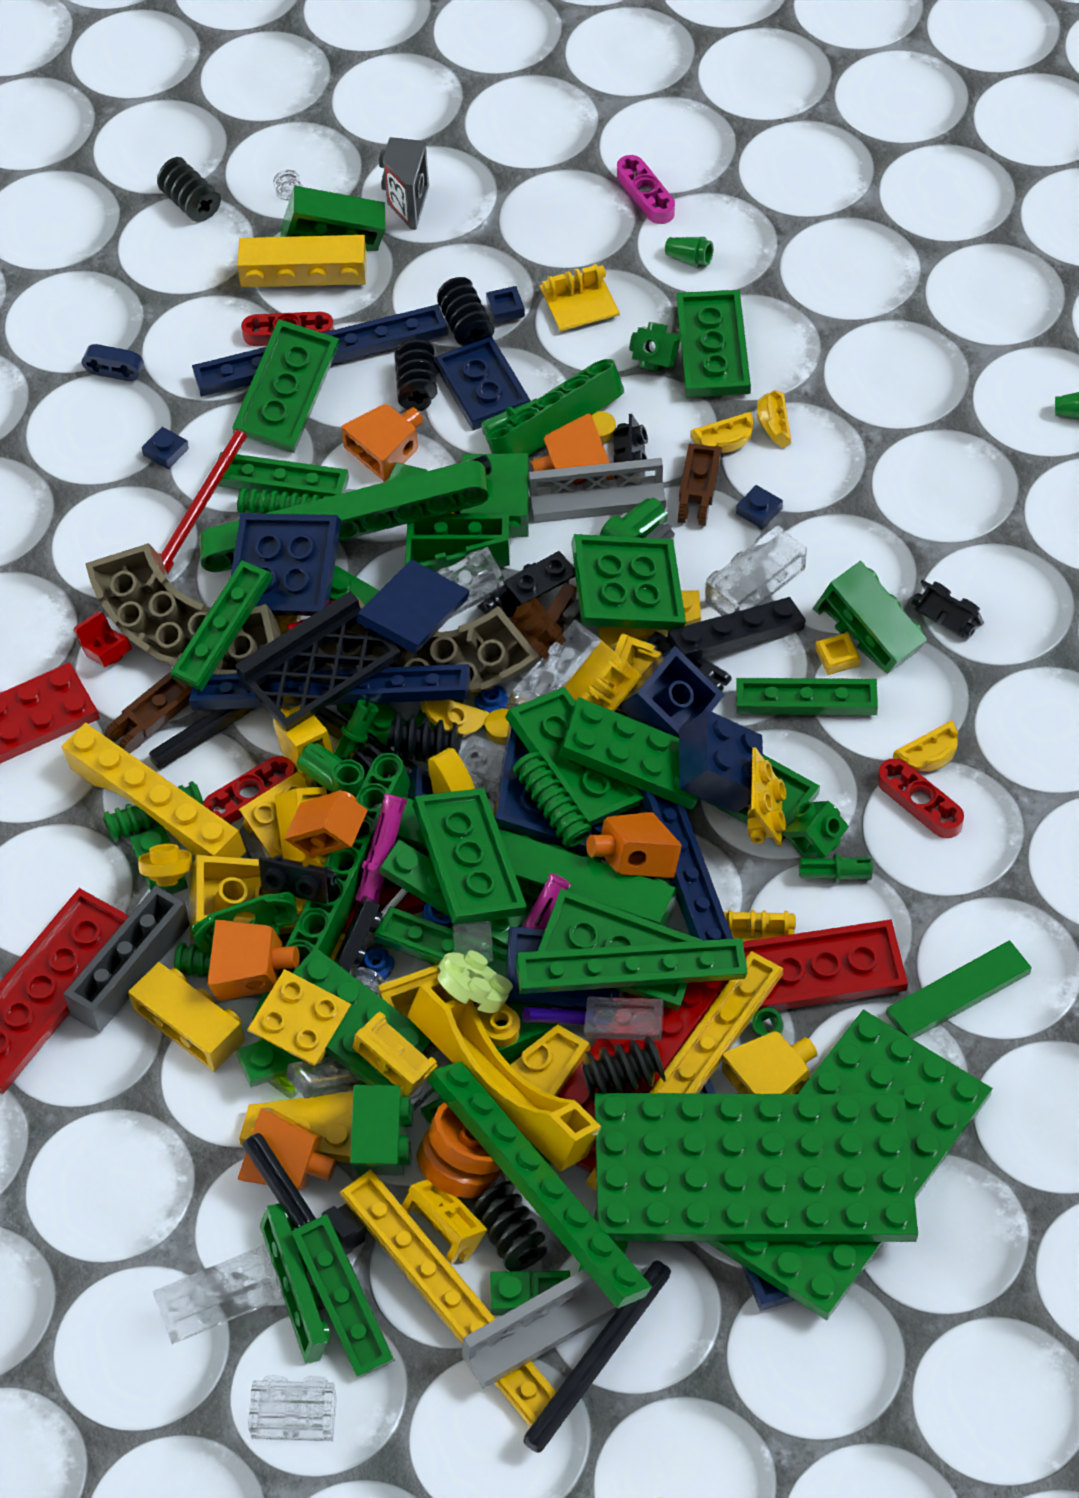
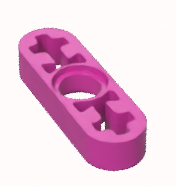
M625 155L621 157L617 162V179L650 221L656 224L670 222L675 216V201L670 193L639 156ZM650 186L653 190L645 193L639 191L638 188Z

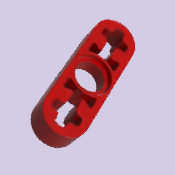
M321 311L253 314L246 317L241 323L243 339L251 346H267L273 333L270 331V328H275L278 319L299 326H305L308 329L321 333L334 330L332 316Z
M284 756L272 757L208 795L203 801V806L231 825L243 817L239 811L241 807L295 774L294 764L289 758ZM278 771L281 774L285 773V776L280 777L277 774L273 775V773ZM247 786H255L259 789L258 794L251 798L241 796L240 792ZM219 806V808L226 809V811L220 813L218 810L214 811V808Z
M888 759L880 765L877 782L879 788L937 836L953 838L961 832L964 812L952 799L903 760ZM888 774H890L891 776H896L897 774L901 775L900 780L896 777L890 780L888 778ZM922 792L927 794L931 800L926 804H917L911 799V795ZM941 817L944 819L952 817L954 818L953 823L949 820L943 823L941 822Z

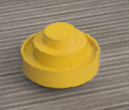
M175 844L153 846L149 849L148 853L138 858L139 872L144 876H148L150 880L156 881L158 886L175 885L178 883V879L185 875V872L193 868L192 854L189 851L179 849V846Z

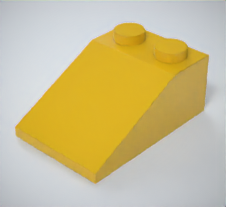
M196 855L190 873V940H195L191 932V926L209 914L265 894H278L262 890L259 859ZM241 912L234 917L233 921L249 923L254 919L255 915L251 912ZM297 921L291 926L279 928V935L292 933Z

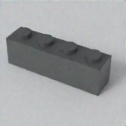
M156 885L65 991L64 997L70 1015L98 1033L102 1032L129 999L128 991L162 960L190 926L185 902Z

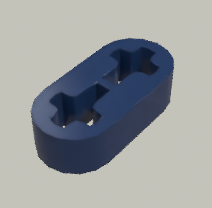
M99 344L89 345L81 361L82 366L91 374L125 381L137 380L144 366L142 357L134 351Z

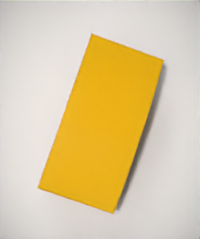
M447 748L427 760L433 794L475 789L466 766L454 748Z

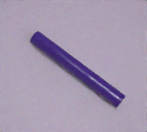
M525 1007L522 1010V1020L529 1023L607 1026L616 1013Z

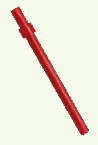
M240 430L234 432L161 554L158 553L162 557L167 574H169L174 566L173 559L245 442L247 435Z

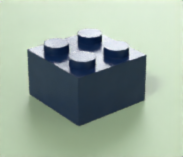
M674 646L655 658L620 703L619 707L631 719L679 738V729L705 710L713 711L724 697V694Z
M705 710L679 729L680 789L733 813H737L751 804L752 748L756 747L763 757L762 735L712 711Z

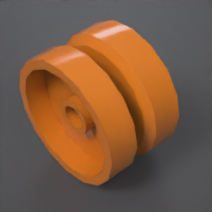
M445 1102L437 1108L429 1129L425 1132L416 1153L418 1167L425 1178L443 1192L455 1197H479L487 1189L494 1187L501 1169Z

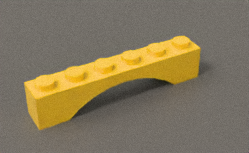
M86 722L61 746L71 770L95 787L112 791L142 809L169 831L195 858L196 855L241 858L246 852L239 830Z
M438 978L420 985L407 1017L452 1063L461 1061L522 1134L560 1172L586 1158L601 1126L575 1100L563 1099L546 1093L529 1083L516 1072L489 1038L477 1014L473 1000L469 999L466 1005L458 1001L442 987Z

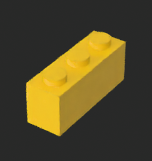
M158 962L128 991L132 1008L136 1013L213 1072L245 1041L241 1026L243 1023L240 1017L231 1009L226 1008L223 1010L216 1005L213 997L202 988L196 990L188 984L186 977L176 968L168 969Z

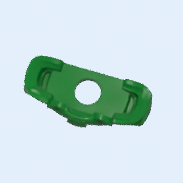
M290 892L265 894L209 914L201 921L193 924L191 932L199 950L202 953L211 954L215 920L233 921L237 914L251 912L255 916L249 922L250 924L270 926L279 935V928L291 926L298 920L296 900Z

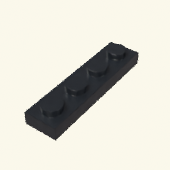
M791 597L669 630L667 642L671 648L676 646L690 661L803 630L806 619Z

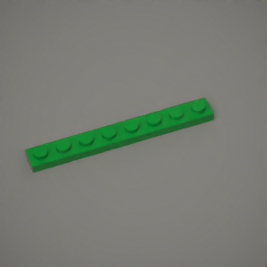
M459 1061L432 1070L427 1080L616 1308L618 1309L646 1297L652 1287L611 1237L598 1225L594 1217L467 1067Z

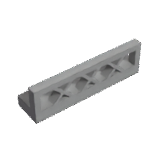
M662 458L529 472L530 501L534 523L629 513L646 498L651 499L653 497L661 502L663 508L666 509ZM655 471L654 476H638L641 472ZM609 475H619V476H620V477L617 478L616 480H606V479H605V478H606L607 476H609ZM575 479H587V481H585L584 483H572V481H574ZM537 483H554L550 487L537 488Z
M583 1269L464 1337L461 1356L482 1389L615 1313L618 1309L586 1270Z

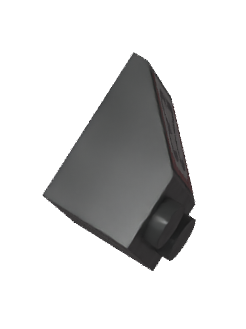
M389 137L386 149H381L379 156V167L384 168L381 188L386 190L387 204L410 229L416 230L429 189L426 141Z

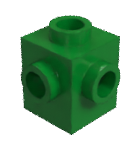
M649 322L648 327H638L637 332L632 333L629 350L633 351L632 359L641 361L640 367L651 370H659V365L673 367L676 364L682 334L668 332L667 325ZM652 342L655 343V350L652 348Z
M829 801L806 802L797 808L794 813V819L784 830L783 834L802 858L827 857L831 851L839 846L841 837L849 826L840 816L839 809Z

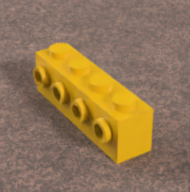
M365 235L239 238L237 267L241 287L366 284L367 271Z

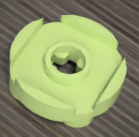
M473 950L468 951L466 955L455 952L447 953L436 971L441 970L437 976L439 983L450 995L465 1005L469 999L480 1003L477 1010L486 1013L500 1011L513 988L512 983L507 978L498 975L487 966L488 961L482 954Z

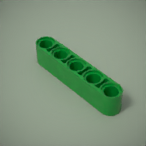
M603 359L591 364L487 431L485 437L491 453H528L529 456L545 445L543 438L547 434L586 414L591 413L592 415L619 398L624 393V387L614 360Z

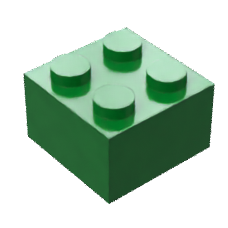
M353 1085L350 1163L358 1175H363L372 1169L376 1175L404 1176V1165H411L412 1143L409 1142V1137L406 1135V1127H412L413 1103H410V1097L405 1096L400 1085Z

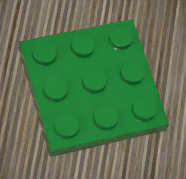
M574 534L571 546L582 626L672 630L685 625L686 620L673 539Z

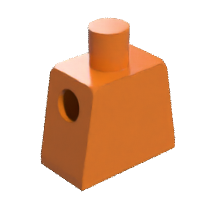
M383 404L341 426L344 448L385 482L389 479L396 462L404 464L417 451L418 439L416 428L424 422L422 415L414 407L400 415L391 406Z
M591 413L547 434L543 439L548 455L530 461L533 471L610 463ZM613 475L605 478L606 480H614ZM575 479L574 481H572V483H584L585 481H587V479Z
M653 812L607 817L603 821L601 834L589 835L586 842L588 855L590 857H604L616 873L621 875L667 878L675 877L682 844Z
M215 920L207 985L218 1001L270 992L278 980L279 969H296L299 966L298 947H282L280 938L274 928L270 926Z
M261 1108L252 1135L256 1133L263 1135L297 1190L306 1187L310 1175L329 1182L333 1176L337 1159L318 1153L322 1136L272 1108ZM246 1152L237 1179L267 1185Z

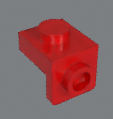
M96 612L73 629L85 655L103 667L117 663L125 653L133 649L127 637L111 629L105 615L101 612Z

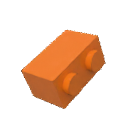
M341 790L301 802L284 840L310 858L350 848L355 841L368 809L359 804L355 796Z

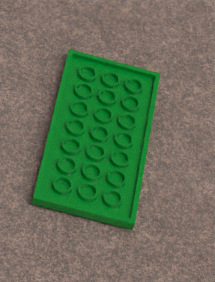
M863 1009L798 1094L904 1095L914 1196L916 1199L989 1099L993 1088ZM706 1241L826 1321L884 1243Z
M595 1093L594 1120L601 1126L595 1139L597 1222L613 1241H917L918 1225L904 1095Z

